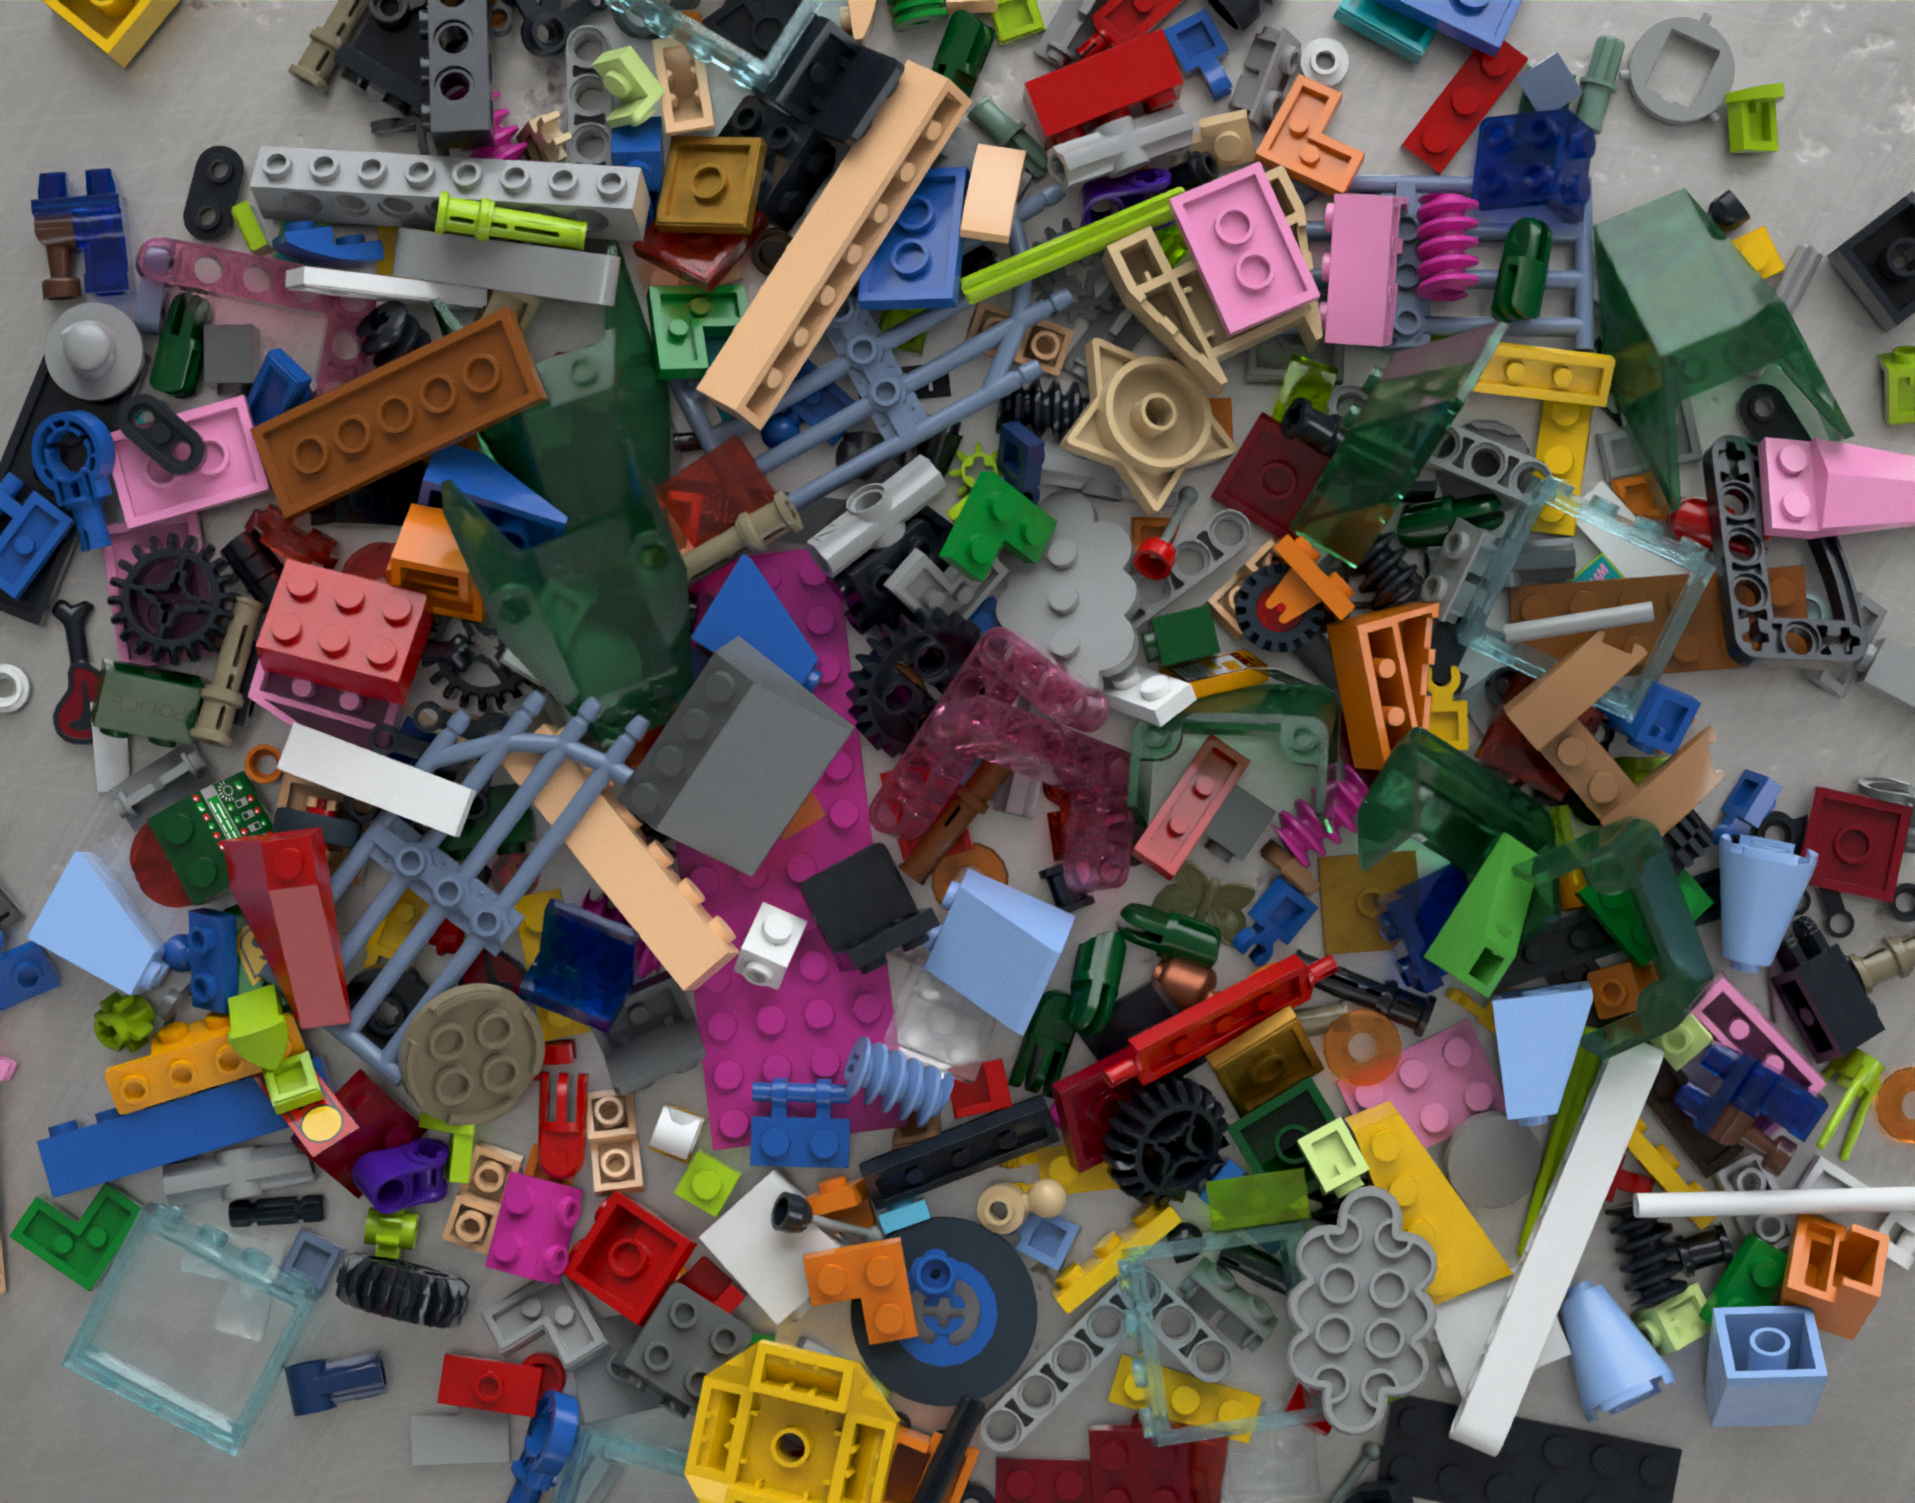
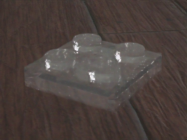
M915 957L909 968L883 1044L888 1047V1053L893 1050H899L905 1055L906 1060L915 1057L922 1062L923 1067L933 1065L940 1070L941 1074L951 1073L954 1079L972 1085L976 1080L997 1019L924 969L926 961Z

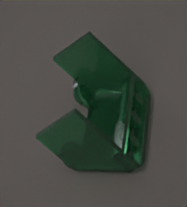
M1259 684L1198 698L1162 727L1137 719L1132 733L1127 807L1137 825L1148 827L1153 762L1164 761L1174 756L1181 747L1183 734L1280 737L1281 750L1291 763L1298 766L1317 767L1314 813L1323 833H1333L1341 708L1335 694L1328 688L1320 685Z
M1414 727L1401 737L1357 811L1359 867L1367 872L1411 837L1467 873V886L1469 887L1503 833L1511 835L1541 856L1518 949H1520L1561 918L1556 833L1551 815L1537 800L1422 727Z
M1637 816L1622 818L1512 866L1516 877L1535 886L1542 885L1581 868L1587 884L1596 892L1603 895H1616L1625 891L1659 980L1649 984L1641 991L1636 1003V1013L1581 1037V1047L1603 1060L1676 1029L1709 993L1714 979L1710 962L1661 834L1652 822Z

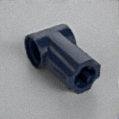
M380 1351L329 1362L328 1358L317 1359L284 1368L294 1416L326 1411L336 1408L337 1403L379 1396L388 1392L387 1376Z

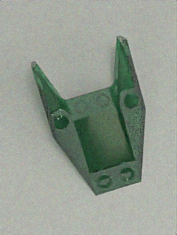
M1685 188L1593 226L1602 354L1611 355L1616 360L1609 393L1660 515L1681 509L1675 416L1678 404L1687 398L1766 365L1779 367L1817 409L1829 440L1838 442L1855 436L1786 304Z
M618 240L607 241V255L618 256L621 259L615 306L606 305L605 332L601 340L594 344L534 363L548 400L477 433L485 455L568 517L558 553L574 574L668 543L671 394L666 380L657 379L652 337ZM440 297L430 300L443 337L463 328Z
M1501 321L1394 353L1384 369L1375 365L1360 390L1368 395L1362 407L1353 402L1338 427L1346 432L1288 529L1299 536L1302 535L1309 542L1356 569L1399 507L1464 406L1509 326Z
M627 411L617 414L622 506L619 512L611 517L531 548L520 549L514 546L451 479L441 482L443 514L501 642L572 716L578 714L577 710L591 696L603 704L599 715L593 722L588 724L587 732L602 748L614 744L617 738L625 733V728L629 722L638 714L650 722L647 731L667 724L693 685L687 567Z

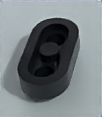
M219 145L206 149L199 156L195 166L183 213V220L188 232L204 243H217L224 240L231 233L235 223L231 210L233 206L240 203L247 169L242 157L230 147ZM221 161L226 162L228 165L226 175L221 178L213 177L211 172L213 165ZM207 208L214 209L216 213L215 220L208 225L201 224L199 220L200 213Z
M1757 384L1745 390L1738 398L1736 416L1749 439L1758 443L1765 437L1812 441L1785 396L1776 387L1769 384ZM1764 399L1769 402L1771 406L1769 416L1763 417L1756 412L1755 403L1757 400Z
M136 394L123 402L118 412L120 430L163 469L173 475L182 477L190 476L203 467L207 458L205 440L163 402L149 394ZM144 412H151L154 417L152 426L147 429H141L138 426L139 416ZM183 443L189 444L191 448L190 456L183 461L177 460L175 457L177 446Z

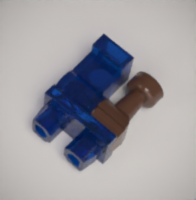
M112 169L86 170L87 195L70 197L69 174L66 172H52L39 175L38 199L31 200L32 215H34L36 238L42 245L46 246L51 278L45 279L42 282L43 300H71L82 297L80 279L71 277V250L84 249L86 274H83L84 287L87 295L99 298L137 294L127 216V198L119 193L116 177Z
M1712 1040L1702 1054L1699 1064L1717 1075L1718 1079L1708 1092L1687 1078L1674 1096V1103L1686 1115L1691 1117V1122L1695 1129L1704 1135L1707 1134L1720 1144L1725 1146L1739 1144L1763 1157L1761 1168L1778 1177L1792 1159L1798 1144L1783 1135L1772 1140L1753 1125L1760 1113L1785 1128L1787 1132L1799 1140L1805 1142L1829 1107V1104L1821 1094L1754 1056L1743 1047L1739 1046L1737 1050H1734L1727 1045Z

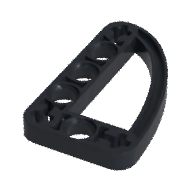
M1736 435L1721 436L1705 451L1702 465L1724 640L1728 655L1733 661L1746 667L1838 671L1848 669L1864 656L1867 650V637L1858 593L1838 537L1806 539L1821 574L1833 620L1774 617L1755 475L1760 478L1759 443ZM1723 452L1726 453L1728 460L1735 461V465L1731 469L1729 468L1728 461L1719 457ZM1729 476V481L1723 482ZM1730 494L1737 497L1743 504V515L1737 516L1728 512L1723 504V495ZM1729 540H1739L1746 545L1750 553L1748 561H1741L1733 557L1728 547ZM1742 585L1749 588L1755 596V606L1748 607L1739 603L1734 594L1735 586ZM1756 619L1753 623L1749 624V620ZM1748 632L1750 640L1759 644V647L1753 650L1750 642L1743 641V637ZM1787 633L1798 634L1804 639L1807 646L1806 654L1800 655L1790 650L1786 643ZM1839 637L1840 643L1844 646H1849L1850 650L1844 654L1842 646L1828 644H1831ZM1822 645H1827L1823 650H1821Z

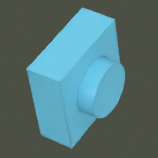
M914 1197L886 1207L887 1210L878 1214L884 1234L931 1218L925 1197L917 1200Z

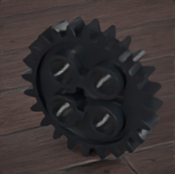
M936 607L931 617L922 608H917L915 619L912 622L901 613L898 615V628L892 630L883 623L881 629L884 638L878 641L868 637L866 641L872 649L870 654H856L855 656L863 666L862 670L848 673V677L858 686L846 691V696L855 704L848 709L849 714L857 721L855 727L875 749L880 750L882 748L891 758L900 753L907 761L911 762L918 751L927 761L931 759L933 747L936 746L945 755L949 754L950 740L955 738L963 745L966 743L963 731L967 727L976 731L980 730L975 717L977 714L989 715L992 712L984 704L985 698L997 697L999 694L989 683L1001 677V673L993 666L999 660V656L990 648L992 641L970 618L966 620L955 610L948 615L941 607ZM926 649H928L927 652H926L922 657H920L921 654H922ZM900 661L904 662L925 682L934 686L944 697L952 702L951 705L944 707L919 684L914 683L905 673L896 668V664ZM896 686V688L894 689V691H892L890 694H888L889 691Z

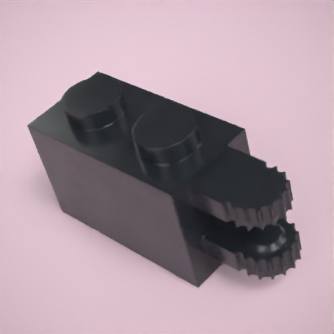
M1806 915L1792 922L1793 925L1791 927L1793 928L1794 937L1793 934L1789 933V930L1786 931L1776 953L1783 971L1770 978V981L1818 1065L1846 1055L1884 1031L1885 1027L1878 1016L1875 1004L1867 997L1858 981L1849 958L1843 954L1838 943L1829 946L1821 930L1817 928L1818 925L1815 924L1811 917L1808 918Z

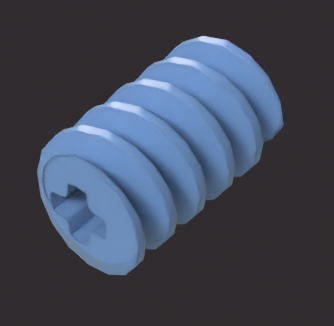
M865 1035L861 1036L854 1043L844 1069V1079L847 1081L845 1093L847 1097H854L862 1087L865 1089L864 1104L871 1105L876 1097L880 1095L882 1096L880 1109L882 1112L887 1113L895 1103H899L898 1118L904 1121L915 1110L917 1111L915 1125L919 1128L924 1127L930 1117L935 1118L943 1110L954 1085V1076L951 1073L940 1075V1070L933 1065L923 1068V1064L919 1059L914 1057L906 1060L905 1055L899 1050H893L888 1053V1047L885 1044L878 1042L871 1045L870 1039Z

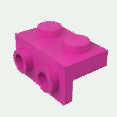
M510 1171L485 1267L558 1285L562 1272L568 1263V1249L574 1226L580 1217V1203L583 1190Z

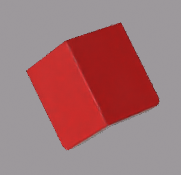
M1002 1057L946 1070V1073H951L954 1076V1085L950 1098L955 1119L1012 1106Z
M702 1256L689 1270V1273L678 1282L729 1314L747 1295V1292L707 1256Z

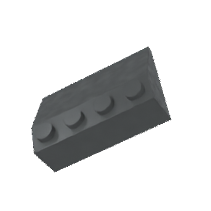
M738 636L714 652L617 800L654 830L752 877L774 848L855 727Z

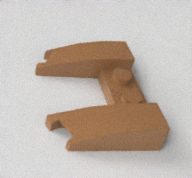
M1600 629L1591 633L1503 706L1509 719L1535 749L1543 754L1600 820L1601 825L1631 860L1634 861L1695 808L1726 777L1723 768L1715 771L1713 768L1708 744L1718 740L1716 732L1710 724L1682 746L1675 756L1671 755L1639 783L1635 784L1578 717L1611 689L1648 652L1642 645L1633 642L1628 653L1605 644L1602 641L1606 632L1604 629Z

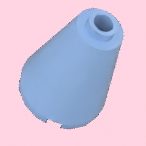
M1729 834L1721 835L1719 842L1722 956L1731 960V968L1748 973H1759L1761 966H1771L1817 866L1818 853L1807 849L1806 857L1804 858L1794 854L1795 844L1740 834L1739 842L1736 844L1732 843Z
M1586 1280L1568 1288L1565 1295L1567 1300L1562 1302L1559 1310L1566 1340L1572 1353L1570 1358L1583 1414L1588 1423L1600 1420L1596 1412L1600 1409L1603 1413L1610 1411L1611 1415H1614L1662 1392L1658 1385V1382L1662 1380L1669 1386L1677 1382L1668 1365L1603 1284L1593 1287L1591 1281Z

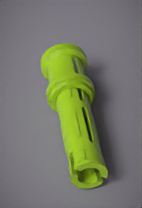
M441 190L435 225V234L443 235L445 231L473 235L476 241L480 242L489 240L490 236L534 244L574 249L581 252L584 250L587 220L579 221L540 213L494 207L495 202L490 201V198L483 197L478 202L450 197L448 191Z

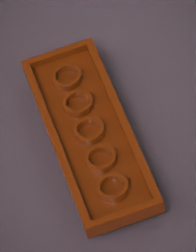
M505 307L251 428L250 431L284 519L294 520L548 400V397L514 311Z
M1804 565L1767 567L1773 616L1776 618L1808 619ZM1716 571L1508 587L1511 623L1652 601L1655 621L1604 629L1606 633L1602 641L1603 643L1628 653L1633 642L1642 645L1648 652L1624 676L1749 668L1733 661L1727 653ZM1735 586L1734 594L1739 603L1748 607L1755 606L1756 599L1753 592L1746 586ZM1756 619L1749 620V624L1753 623ZM1594 631L1512 643L1513 665L1525 674L1528 683H1532ZM1749 632L1743 637L1744 642L1752 644L1753 650L1759 647L1758 642L1750 640ZM1795 633L1786 634V643L1790 650L1796 654H1806L1807 646L1804 639Z

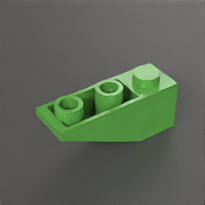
M1504 832L1424 955V958L1486 998H1489L1516 957L1541 856Z

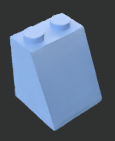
M75 851L27 938L130 996L147 994L151 988L158 990L170 970L169 965L163 960L165 954L163 947L165 943L104 860L93 852Z
M968 868L961 884L953 880L951 881L940 906L949 911L943 925L940 924L929 931L928 936L930 940L922 946V948L930 951L924 969L1012 1031L1024 1036L1059 960L1076 916Z
M1589 980L1498 991L1491 994L1507 1120L1517 1119L1518 1126L1548 1123L1547 1115L1558 1113L1593 1002V993Z
M1803 1305L1713 1308L1704 1389L1711 1427L1809 1425L1827 1384L1828 1377L1813 1309Z

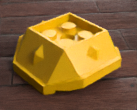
M762 1339L704 1376L684 1475L700 1503H883L900 1419L859 1362ZM793 1433L802 1439L805 1446L802 1457L792 1456L785 1450L783 1445L785 1434Z

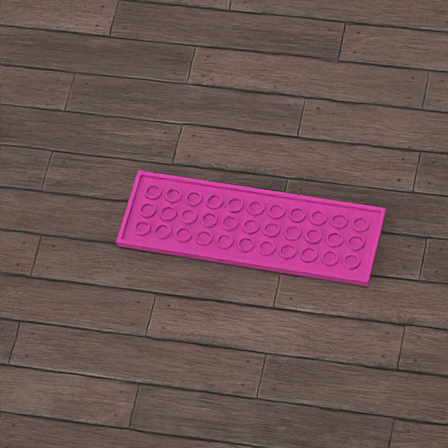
M806 549L748 556L753 560L821 662L817 670L822 673L823 678L813 695L855 727L857 721L848 712V709L855 704L846 696V691L854 688L853 681L848 677V673L852 672L843 600L830 588L826 581L827 575L811 559ZM740 557L703 580L694 583L691 590H684L686 592L699 593L695 630ZM650 629L651 641L661 632L685 656L695 645L709 658L713 655L695 644L691 639L692 635L672 632L669 634L665 631ZM653 653L663 731L682 702V699L663 682V679L672 670ZM856 727L763 864L752 877L676 841L680 879L683 880L687 877L699 888L705 897V901L701 905L712 918L719 916L728 924L736 936L732 943L739 952L763 902L808 921L779 989L752 984L743 975L735 972L734 967L739 956L738 954L698 989L694 990L698 1028L707 1053L702 1063L713 1150L751 1146L752 1116H771L772 1102L752 1101L753 1082H772L773 1077L788 1078V1083H817V1079H832V1084H847V1081L844 1079L845 1064L854 1043L861 1036H867L870 1039L871 1045L878 1042L885 1044L888 1047V1053L898 1050L888 962L864 975H861L859 969L840 972L799 889L803 880L873 844L860 735ZM862 1087L851 1098V1104H831V1118H851L850 1133L891 1129L898 1126L907 1127V1119L902 1121L898 1118L899 1103H895L889 1112L884 1113L880 1109L882 1100L880 1095L869 1106L863 1103L865 1089ZM787 1102V1117H816V1103Z

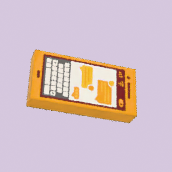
M1246 649L1158 669L1159 673L1190 683L1197 699L1269 681V676L1249 668H1268V665Z

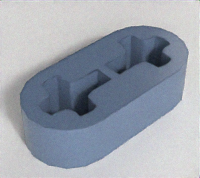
M149 241L146 245L135 311V325L140 333L160 335L164 331L175 268L176 252L174 244Z

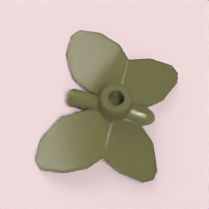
M1185 859L1176 873L1177 884L1166 886L1155 896L1151 907L1167 913L1174 910L1187 916L1196 910L1193 918L1205 921L1208 913L1209 924L1220 930L1221 943L1235 948L1232 945L1234 937L1239 931L1246 928V918L1241 910L1252 901L1256 894L1255 888L1248 884L1229 883L1221 886L1219 878L1214 877L1209 881L1205 872L1192 861Z

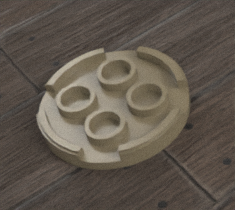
M487 983L460 985L434 997L417 1012L409 1023L399 1048L398 1068L400 1078L413 1102L428 1115L454 1126L483 1124L501 1117L517 1105L514 1102L527 1090L535 1075L540 1074L545 1055L544 1034L536 1015L512 991Z

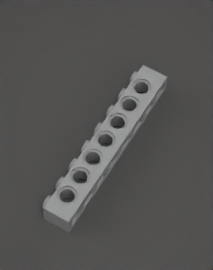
M261 145L259 146L250 184L264 219L435 229L442 190L448 191L450 197L478 202L483 197L490 198V201L495 202L494 207L540 213L579 221L587 220L585 238L643 242L651 201L641 167Z

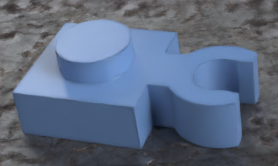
M1032 1213L1031 1217L1027 1216V1219L1019 1228L1010 1233L1000 1235H1020L1021 1238L1015 1248L1017 1251L1061 1272L1081 1233L1082 1227L1058 1215L1053 1218H1042Z

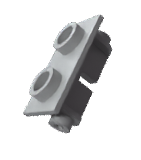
M1064 0L1033 53L1058 68L1082 60L1090 50L1079 58L1075 49L1079 48L1096 33L1090 18L1109 0Z
M1264 26L1262 33L1255 35L1244 66L1247 69L1259 72L1257 80L1240 75L1228 106L1232 109L1231 112L1246 109L1248 119L1263 133H1267L1284 102L1283 92L1289 76H1292L1297 71L1301 60V43L1286 28H1282L1280 32L1274 28Z
M1110 298L1109 301L1112 304L1113 312L1108 315L1101 310L1095 318V322L1090 324L1065 358L1062 368L1087 387H1089L1085 345L1096 337L1131 352L1148 330L1122 303L1121 299Z
M1457 517L1451 531L1444 539L1442 550L1430 575L1423 583L1417 602H1439V617L1437 619L1442 622L1447 621L1456 624L1458 617L1464 618L1465 612L1478 587L1474 583L1465 580L1468 572L1483 576L1494 551L1497 550L1498 546L1494 544L1497 535L1481 527L1477 528L1464 519Z
M192 740L191 745H179L108 791L115 800L113 805L122 819L126 818L134 832L148 824V818L185 797L202 790L218 779Z
M1205 1256L1201 1259L1193 1275L1190 1274L1178 1288L1185 1294L1182 1299L1208 1321L1219 1309L1225 1312V1317L1218 1323L1216 1328L1242 1350L1247 1347L1251 1352H1254L1264 1340L1267 1341L1270 1338L1279 1320L1273 1315L1271 1307L1262 1298L1247 1293L1236 1283L1233 1274L1226 1267L1218 1263H1212Z

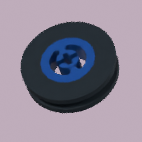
M931 1217L930 1219L893 1231L884 1240L901 1237L911 1295L916 1290L914 1285L916 1282L915 1278L911 1276L913 1262L916 1258L925 1256L924 1254L928 1250L940 1249L946 1252L947 1257H952L957 1261L960 1275L955 1281L962 1280L973 1289L979 1300L980 1314L974 1330L959 1343H952L949 1340V1336L962 1326L965 1320L964 1316L951 1315L948 1318L947 1324L938 1323L937 1315L922 1313L926 1326L935 1333V1338L932 1341H925L917 1336L869 1345L861 1298L852 1299V1332L865 1364L889 1389L904 1398L925 1405L956 1406L964 1394L981 1399L1003 1386L1020 1368L1029 1353L1036 1332V1293L1030 1274L1014 1248L1001 1236L993 1233L981 1224L963 1218ZM933 1269L930 1273L931 1277L934 1279L938 1278L940 1271ZM954 1290L945 1297L933 1295L932 1297H925L923 1301V1306L936 1307L940 1303V1298H948L951 1307L965 1309L962 1297Z

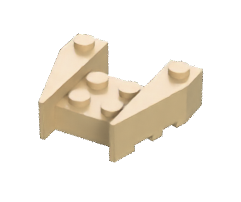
M1280 165L1265 172L1313 277L1311 251L1309 252L1306 233L1305 208L1284 166ZM1151 226L1114 242L1105 248L1101 261L1122 303L1196 376L1214 397L1222 394L1228 383L1219 362L1294 327L1297 328L1309 353L1316 350L1323 338L1319 305L1316 301L1228 338L1194 261L1192 260L1172 269Z

